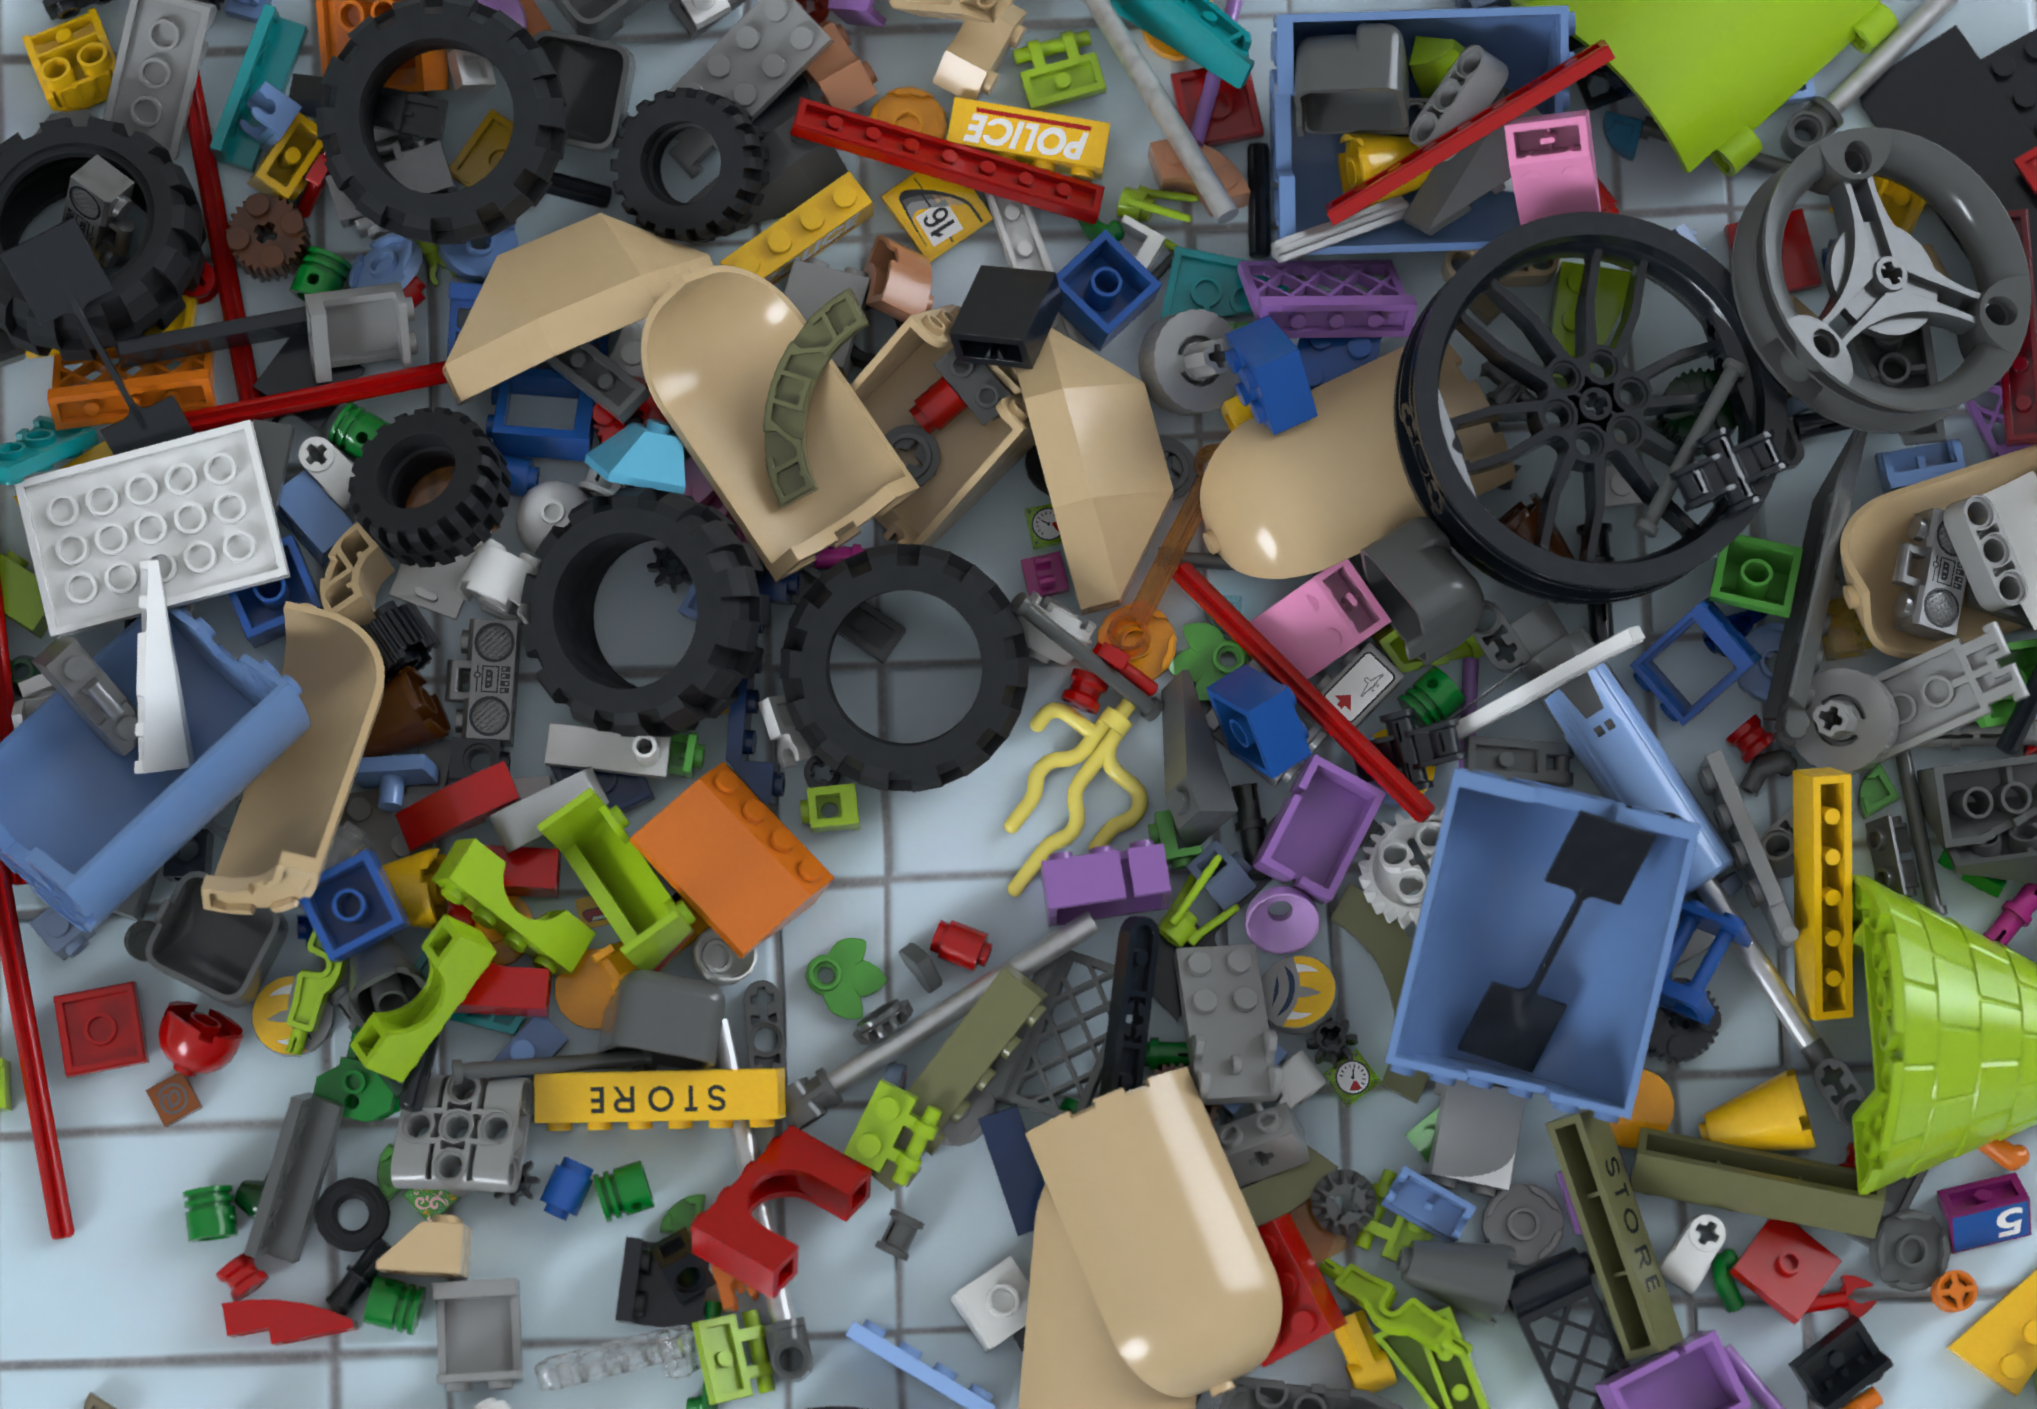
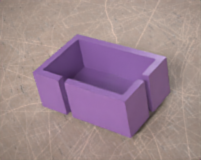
M1314 754L1305 759L1289 790L1293 795L1285 798L1251 867L1282 884L1293 880L1290 887L1300 889L1307 893L1313 901L1323 905L1333 900L1386 792Z
M1139 840L1130 843V848H1127L1126 851L1113 850V846H1099L1090 849L1089 854L1073 856L1072 852H1058L1049 855V860L1041 861V880L1049 927L1067 924L1086 911L1089 912L1093 920L1169 909L1171 886L1164 843L1154 844L1153 840Z
M1700 1330L1669 1347L1670 1350L1655 1353L1594 1384L1605 1409H1747L1752 1406L1716 1330Z

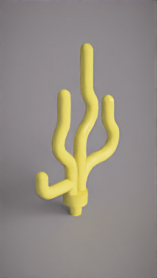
M1125 698L1121 700L1115 709L1107 706L1095 723H1092L1071 706L1060 702L1044 705L1031 719L1030 728L1035 732L1043 731L1052 719L1059 718L1084 737L1074 749L1050 753L1034 764L1028 775L1027 790L1024 797L1004 823V828L1008 833L1014 834L1019 831L1037 807L1043 795L1044 779L1051 770L1060 767H1070L1082 763L1088 756L1089 758L1074 776L1067 790L1069 821L1066 827L1047 836L1035 848L1009 883L1007 891L1011 896L1017 897L1023 893L1041 869V861H1046L1048 856L1054 851L1070 845L1080 835L1085 825L1083 793L1102 766L1109 777L1131 795L1132 805L1127 812L1110 819L1100 829L1089 844L1088 851L1094 847L1109 846L1119 833L1133 828L1143 819L1148 809V795L1145 787L1118 763L1116 757L1119 743L1133 726L1128 718L1136 709Z

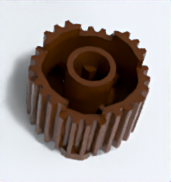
M262 193L250 195L246 201L242 202V208L236 207L237 213H232L231 217L233 220L227 223L230 227L226 229L228 247L238 265L242 267L246 275L250 274L252 279L255 280L258 277L261 283L265 280L271 282L272 278L279 281L281 276L287 279L289 273L292 275L296 274L295 272L299 269L300 264H304L302 261L304 256L308 255L306 251L311 246L309 228L299 209H296L293 203L289 204L286 198L281 200L278 195L272 198L270 194L266 196ZM275 234L276 239L274 241L267 239L265 243L263 242L266 236Z

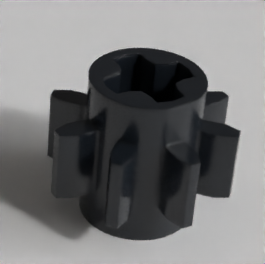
M669 547L662 551L658 548H653L654 555L657 558L656 563L647 564V569L652 573L659 572L654 581L657 588L665 582L670 585L672 592L676 593L677 585L683 582L687 585H692V580L684 563ZM677 559L679 565L676 567V573L669 574L666 568L669 566V560Z
M1332 1017L1322 1025H1318L1319 1028L1313 1031L1316 1038L1306 1040L1308 1049H1318L1314 1057L1315 1063L1318 1065L1325 1060L1331 1062L1334 1069H1337L1338 1062L1344 1058L1350 1061L1353 1060V1054L1349 1046L1358 1044L1357 1035H1346L1350 1028L1349 1021L1346 1019L1339 1024L1334 1022ZM1339 1037L1340 1044L1338 1046L1331 1043L1326 1047V1038L1333 1041Z
M530 1160L523 1165L521 1176L525 1177L524 1183H519L516 1192H495L494 1197L500 1199L505 1194L510 1195L509 1201L512 1206L517 1205L518 1197L522 1195L532 1200L534 1197L529 1191L531 1184L541 1183L540 1178L531 1176L529 1173L535 1163Z

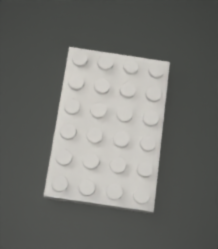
M251 420L28 477L23 482L14 485L50 637L56 639L61 634L68 636L141 617V609L138 608L139 596H141L140 560L159 561L167 609L291 577L254 425Z

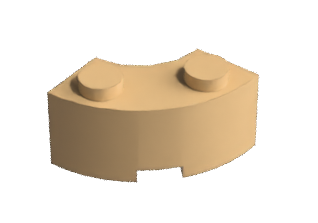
M1011 3L995 23L964 21L952 43L945 50L932 83L960 98L978 100L982 93L989 96L999 79V74L996 72L1010 47L1016 49L1025 35L1026 28L1021 24L1027 11Z
M356 522L337 540L328 554L330 562L324 578H320V597L324 610L342 615L357 625L365 626L371 623L373 619H376L374 616L376 611V595L383 581L395 570L378 544Z

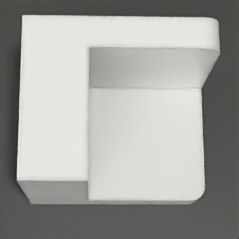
M1124 215L1120 224L1124 230L1125 237L1118 242L1150 272L1164 249L1166 237L1133 218Z

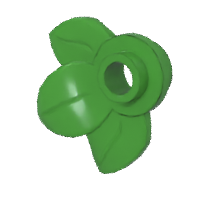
M1190 623L1183 627L1184 636L1190 648L1178 654L1170 663L1168 670L1174 677L1182 670H1189L1193 683H1196L1195 689L1199 700L1210 701L1206 687L1242 665H1248V653L1235 640L1225 639L1216 626L1208 623ZM1224 654H1231L1235 657L1236 663L1231 667H1226L1221 663L1220 658Z
M845 938L836 942L828 955H819L812 959L805 971L807 985L816 994L824 996L828 1009L837 1016L851 1020L863 1017L861 997H867L876 993L887 982L886 976L877 966L863 960L866 952V941L858 938ZM825 968L830 969L834 974L833 979L828 983H823L818 979V973Z

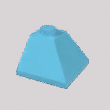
M648 419L647 424L632 422L585 456L584 462L608 482L643 488L648 487L654 490L684 495L686 484L683 444L671 429L670 424L665 421Z

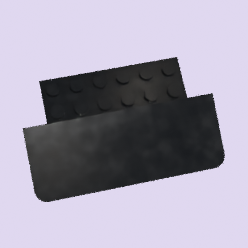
M1957 25L1891 66L1860 96V104L1875 127L1896 129L1921 136L1956 155L1986 182L2006 211L2028 209L2037 310V194H2034L2013 163L2014 159L2037 146V29L1980 59ZM1934 210V212L1937 214L1941 222L1944 224V226L1946 227L1950 235L1953 237L1957 245L1960 247L1964 255L1967 257V254L1964 251L1960 241L1958 240L1950 226Z

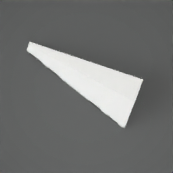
M140 560L141 596H139L138 608L141 609L142 632L138 633L136 696L138 723L135 724V736L138 737L139 760L135 761L134 764L135 774L190 768L195 762L159 561Z

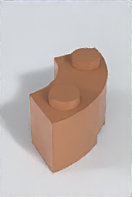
M825 19L818 24L834 42L802 73L809 84L814 82L822 90L824 96L820 99L824 104L849 111L878 94L873 85L878 80L867 61L861 63L860 59L848 47L851 45V41L841 24L835 26L833 21Z
M1166 139L1151 142L1148 158L1159 189L1198 195V201L1204 205L1210 217H1213L1214 215L1169 141ZM1203 144L1201 150L1236 207L1248 206L1251 191L1241 172L1223 154Z
M876 236L864 268V272L869 274L870 288L865 304L903 323L911 315L931 310L934 304V297L930 295L932 268L928 258L885 236Z

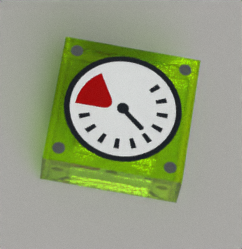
M1052 503L1025 509L1033 550L1062 544Z
M1357 1049L1352 1052V1061L1344 1058L1338 1062L1337 1069L1332 1067L1323 1074L1347 1107L1381 1083Z

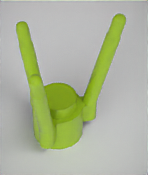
M1126 186L1119 199L1116 215L1120 218L1127 215L1140 223L1142 221L1149 222L1153 213L1176 220L1191 222V215L1156 205L1155 199L1197 202L1199 196L1183 192L1153 190L1143 186H1139L1138 189ZM1165 238L1164 247L1174 253L1175 246L1178 245Z
M1219 854L1214 856L1198 880L1190 873L1170 909L1158 924L1159 933L1177 948H1182L1186 942L1194 947L1204 935L1240 910V906L1234 904L1197 930L1195 925L1199 920L1188 910L1222 861V856Z

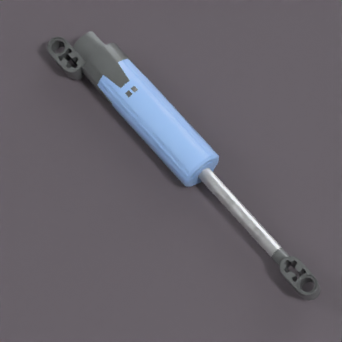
M1485 600L1484 610H1491L1496 614L1495 625L1488 630L1477 628L1473 633L1477 642L1497 670L1503 673H1512L1519 667L1526 666L1521 672L1528 682L1596 645L1585 627L1569 634L1548 601L1529 611L1510 625L1500 608L1495 603ZM1504 628L1507 629L1508 633L1501 634L1500 636L1507 647L1513 648L1516 646L1518 648L1513 653L1515 660L1511 663H1508L1505 659L1497 660L1501 651L1494 640L1489 645H1486L1484 642L1496 637ZM1606 661L1540 697L1539 700L1604 798L1616 800L1628 806H1639L1656 811L1675 813L1681 816L1682 819L1701 825L1684 896L1696 890L1711 912L1719 915L1728 912L1738 916L1745 922L1717 879V876L1734 864L1735 856L1608 662ZM1746 923L1745 927L1753 939L1751 946L1747 948L1731 942L1732 947L1813 1069L1815 1085L1830 1109L1845 1128L1853 1130L1852 1123L1844 1118L1843 1108L1848 1101L1860 1100L1864 1102L1868 1096L1849 1067L1843 1061L1834 1058ZM1828 1065L1833 1070L1842 1069L1844 1074L1840 1076L1839 1080L1845 1090L1850 1084H1853L1856 1089L1855 1093L1843 1096L1836 1105L1833 1103L1831 1096L1838 1095V1092L1832 1084L1824 1086L1821 1082V1079L1825 1076L1823 1069Z

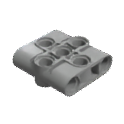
M431 1074L423 1109L415 1113L401 1109L391 1162L393 1186L397 1189L448 1190L452 1195L459 1197L466 1196L473 1191L516 1192L521 1179L534 1100V1088L531 1079L528 1077H492L465 1079L463 1084H453L452 1075ZM475 1089L471 1097L463 1100L468 1091ZM430 1126L425 1135L418 1137L419 1132L423 1128ZM469 1127L464 1136L457 1138L458 1133L462 1129ZM508 1128L502 1138L495 1140L501 1130ZM462 1166L461 1171L456 1176L450 1178L451 1172L455 1168Z

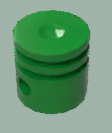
M309 246L306 251L308 255H305L302 260L304 264H300L289 289L294 296L304 302V294L342 290L344 286L343 281H346L348 277L346 272H350L352 265L344 258L325 249Z
M350 402L336 418L330 430L328 441L333 446L336 445L339 450H345V453L353 458H361L363 454L361 448L368 439L372 441L378 435L376 430L383 424L387 426L391 424L371 412L366 413L364 408L358 407L354 402Z
M1433 666L1412 685L1413 689L1408 688L1405 691V695L1401 694L1397 698L1403 710L1415 708L1416 714L1413 716V720L1419 728L1446 720L1466 702L1458 686L1445 672L1436 666Z
M641 1160L614 1168L612 1174H609V1171H605L602 1177H599V1174L593 1175L596 1191L607 1222L613 1221L612 1216L620 1219L622 1218V1213L626 1212V1215L629 1216L655 1207Z
M232 1185L209 1186L183 1192V1198H188V1201L184 1202V1208H189V1211L185 1213L188 1242L213 1241L238 1235L235 1206L230 1204L234 1202V1196L229 1195L233 1191Z
M377 1275L367 1299L364 1323L390 1330L397 1327V1331L402 1333L406 1329L407 1334L414 1335L423 1311L426 1288L420 1286L417 1290L414 1284H409L406 1287V1282Z

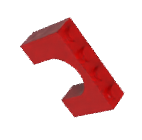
M485 845L506 862L503 882L507 897L558 898L561 872L559 849L520 847L507 853L504 846ZM448 900L447 915L475 928L476 921L471 917L473 912L464 905H456ZM491 962L469 990L464 1001L458 1005L453 1013L549 1018L552 984L550 971L543 968L507 967Z
M790 1125L779 1137L775 1136L770 1140L765 1152L755 1162L750 1161L744 1167L741 1176L730 1187L726 1186L720 1191L716 1201L706 1212L701 1211L697 1214L690 1227V1233L692 1234L691 1253L769 1298L774 1299L798 1273L799 1246L761 1225L751 1213L768 1200L780 1197H795L807 1200L847 1222L870 1198L872 1169Z

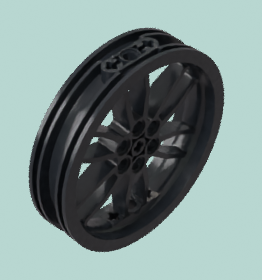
M1574 212L1540 218L1518 226L1495 238L1476 252L1437 291L1414 324L1400 358L1394 389V428L1401 463L1419 505L1425 515L1435 521L1447 534L1451 547L1470 564L1496 581L1534 597L1569 604H1609L1638 598L1660 590L1684 577L1693 569L1722 551L1754 518L1764 503L1776 477L1774 475L1752 484L1756 494L1762 495L1764 499L1759 504L1730 516L1727 511L1730 505L1724 495L1712 501L1714 506L1698 524L1671 499L1661 518L1681 535V539L1645 556L1622 561L1597 562L1596 551L1605 511V459L1610 460L1641 501L1649 506L1659 486L1635 450L1638 449L1671 467L1680 447L1645 425L1643 417L1681 413L1703 407L1712 390L1693 395L1654 396L1649 380L1669 368L1707 355L1709 359L1713 358L1715 372L1719 379L1724 370L1722 364L1726 357L1740 361L1748 369L1744 377H1738L1727 397L1738 426L1737 445L1758 434L1773 429L1776 434L1773 439L1781 457L1787 432V391L1765 367L1755 352L1738 314L1733 294L1731 273L1713 256L1685 237L1646 220L1614 213ZM1560 258L1584 259L1585 265L1575 310V358L1567 353L1537 314L1500 284V279L1519 269L1543 261ZM1600 262L1620 266L1631 271L1621 320L1609 347L1597 344L1595 297ZM1645 278L1670 293L1692 313L1702 325L1708 342L1680 349L1637 372H1631L1624 366L1623 358L1640 315ZM1482 293L1523 332L1545 364L1544 368L1506 348L1466 314L1467 309ZM1454 330H1457L1492 365L1535 392L1537 400L1492 405L1449 419L1439 390V379L1443 358ZM1590 363L1600 365L1604 372V378H1599L1592 373ZM1554 373L1560 374L1565 378L1567 389H1562L1554 383ZM1620 390L1628 391L1632 395L1634 405H1628L1622 400ZM1584 405L1594 407L1596 413L1593 410L1587 411ZM1546 412H1552L1557 415L1560 420V428L1553 427L1548 423ZM1527 422L1531 434L1530 438L1507 451L1471 463L1469 459L1464 461L1462 445L1455 433L1457 430L1483 423ZM1614 428H1618L1625 433L1627 444H1622L1615 439L1613 434ZM1576 439H1581L1589 445L1590 455H1584L1578 450ZM1543 445H1548L1556 451L1558 457L1540 502L1533 545L1508 529L1483 506L1476 497L1470 476L1501 468ZM1571 470L1582 472L1584 481L1586 514L1579 560L1549 552V543L1559 497Z

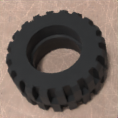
M683 87L677 88L674 92L663 90L655 93V100L653 101L644 99L635 106L638 111L635 117L626 116L621 124L626 131L623 137L616 136L612 146L619 149L618 158L610 159V171L618 172L619 180L613 181L612 184L615 194L623 195L625 198L621 206L627 214L637 217L636 223L642 228L654 231L655 235L667 239L693 243V241L705 243L715 241L716 236L727 237L736 232V224H746L753 217L749 211L753 205H761L765 196L759 193L761 184H769L770 172L764 171V162L770 161L769 149L761 146L760 141L765 138L761 128L751 123L753 117L745 109L737 107L736 102L701 89L696 90ZM688 128H698L708 132L715 140L721 158L720 173L716 184L704 198L695 203H682L673 199L667 192L661 177V160L666 146L678 133Z
M429 407L415 409L413 415L409 416L407 413H403L394 417V423L389 426L383 424L376 430L378 435L372 441L368 439L361 448L363 452L361 458L356 457L351 471L355 474V477H350L348 492L351 495L349 500L350 507L357 517L356 520L391 558H396L402 564L414 566L417 563L420 568L435 567L436 562H440L441 565H447L456 562L455 557L459 555L467 557L475 552L473 547L481 541L485 543L492 536L491 529L494 525L499 527L505 515L502 512V508L508 507L511 493L507 488L511 486V475L506 468L507 462L504 456L476 422H473L469 416L461 412H452L450 408L436 407L434 412ZM455 466L452 479L438 497L425 505L405 508L411 490L424 476L443 467Z

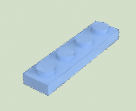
M867 1319L863 1325L854 1321L845 1335L850 1340L965 1409L997 1408V1406L990 1403L993 1398L992 1394L972 1383L968 1390L955 1382L958 1376L957 1373L939 1362H936L933 1368L919 1360L922 1352L902 1340L898 1347L883 1339L887 1331Z

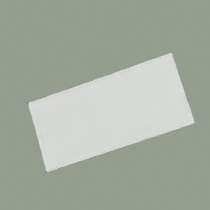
M2031 471L1983 494V496L1990 499L1995 506L2027 581L2028 593L2025 600L2020 604L2035 631L2037 630V476L2034 471Z

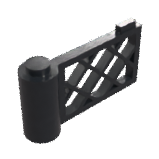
M1575 1247L1514 1275L1507 1304L1518 1321L1558 1409H1569L1568 1405L1573 1390L1595 1397L1591 1409H1598L1601 1402L1598 1393L1576 1386L1583 1362L1604 1369L1601 1381L1608 1378L1611 1372L1617 1373L1620 1371L1612 1368L1615 1358L1621 1370L1629 1367L1630 1363L1625 1359L1621 1344L1593 1287L1590 1276L1596 1273L1594 1265L1586 1251L1579 1253ZM1585 1297H1588L1594 1310L1589 1327L1567 1320L1573 1303ZM1564 1308L1561 1317L1551 1314ZM1543 1317L1558 1321L1559 1325L1552 1345L1538 1341L1530 1323ZM1598 1321L1604 1333L1595 1330ZM1565 1325L1587 1332L1579 1355L1558 1348ZM1593 1334L1607 1339L1612 1348L1606 1365L1585 1358ZM1540 1346L1550 1349L1547 1359L1545 1358ZM1556 1352L1577 1359L1569 1383L1555 1378L1550 1369ZM1558 1384L1567 1387L1564 1397Z

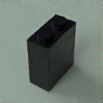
M981 265L949 332L957 361L1033 369L1063 303L1056 272Z

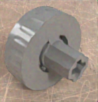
M1190 309L1167 315L1156 321L1149 328L1140 346L1139 372L1141 380L1145 383L1147 393L1161 408L1176 415H1197L1221 408L1224 401L1231 399L1236 394L1235 384L1240 382L1237 373L1234 374L1231 371L1225 357V351L1229 350L1225 334L1234 329L1230 327L1226 320L1213 312L1203 309ZM1188 343V344L1182 349L1180 355L1177 354L1178 351H1179V348H1180L1183 344ZM1183 372L1187 378L1199 382H1189L1185 380L1181 373Z
M1831 668L1815 674L1810 685L1815 688L1814 699L1810 708L1807 711L1804 710L1810 719L1809 727L1806 729L1808 732L1805 733L1806 736L1800 741L1797 740V743L1794 745L1798 753L1813 766L1818 768L1832 767L1849 774L1860 773L1874 767L1888 755L1895 743L1899 730L1898 708L1892 694L1881 681L1862 671L1849 668ZM1852 703L1856 704L1861 710L1863 719H1861L1859 710ZM1836 714L1843 718L1841 725L1833 723ZM1854 735H1856V737L1853 738L1852 740L1845 741V742H1841V741H1843V740L1850 739V738H1852Z

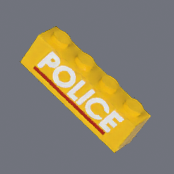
M954 97L947 140L1049 171L1070 174V177L1092 182L1093 178L1102 180L1111 123Z
M848 171L720 261V265L748 270L775 285L790 274L794 259L806 262L807 258H814L874 215L873 202L851 172Z

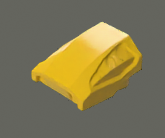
M95 7L89 9V13L35 35L30 36L27 34L22 37L32 66L52 111L70 112L83 110L108 99L116 57Z

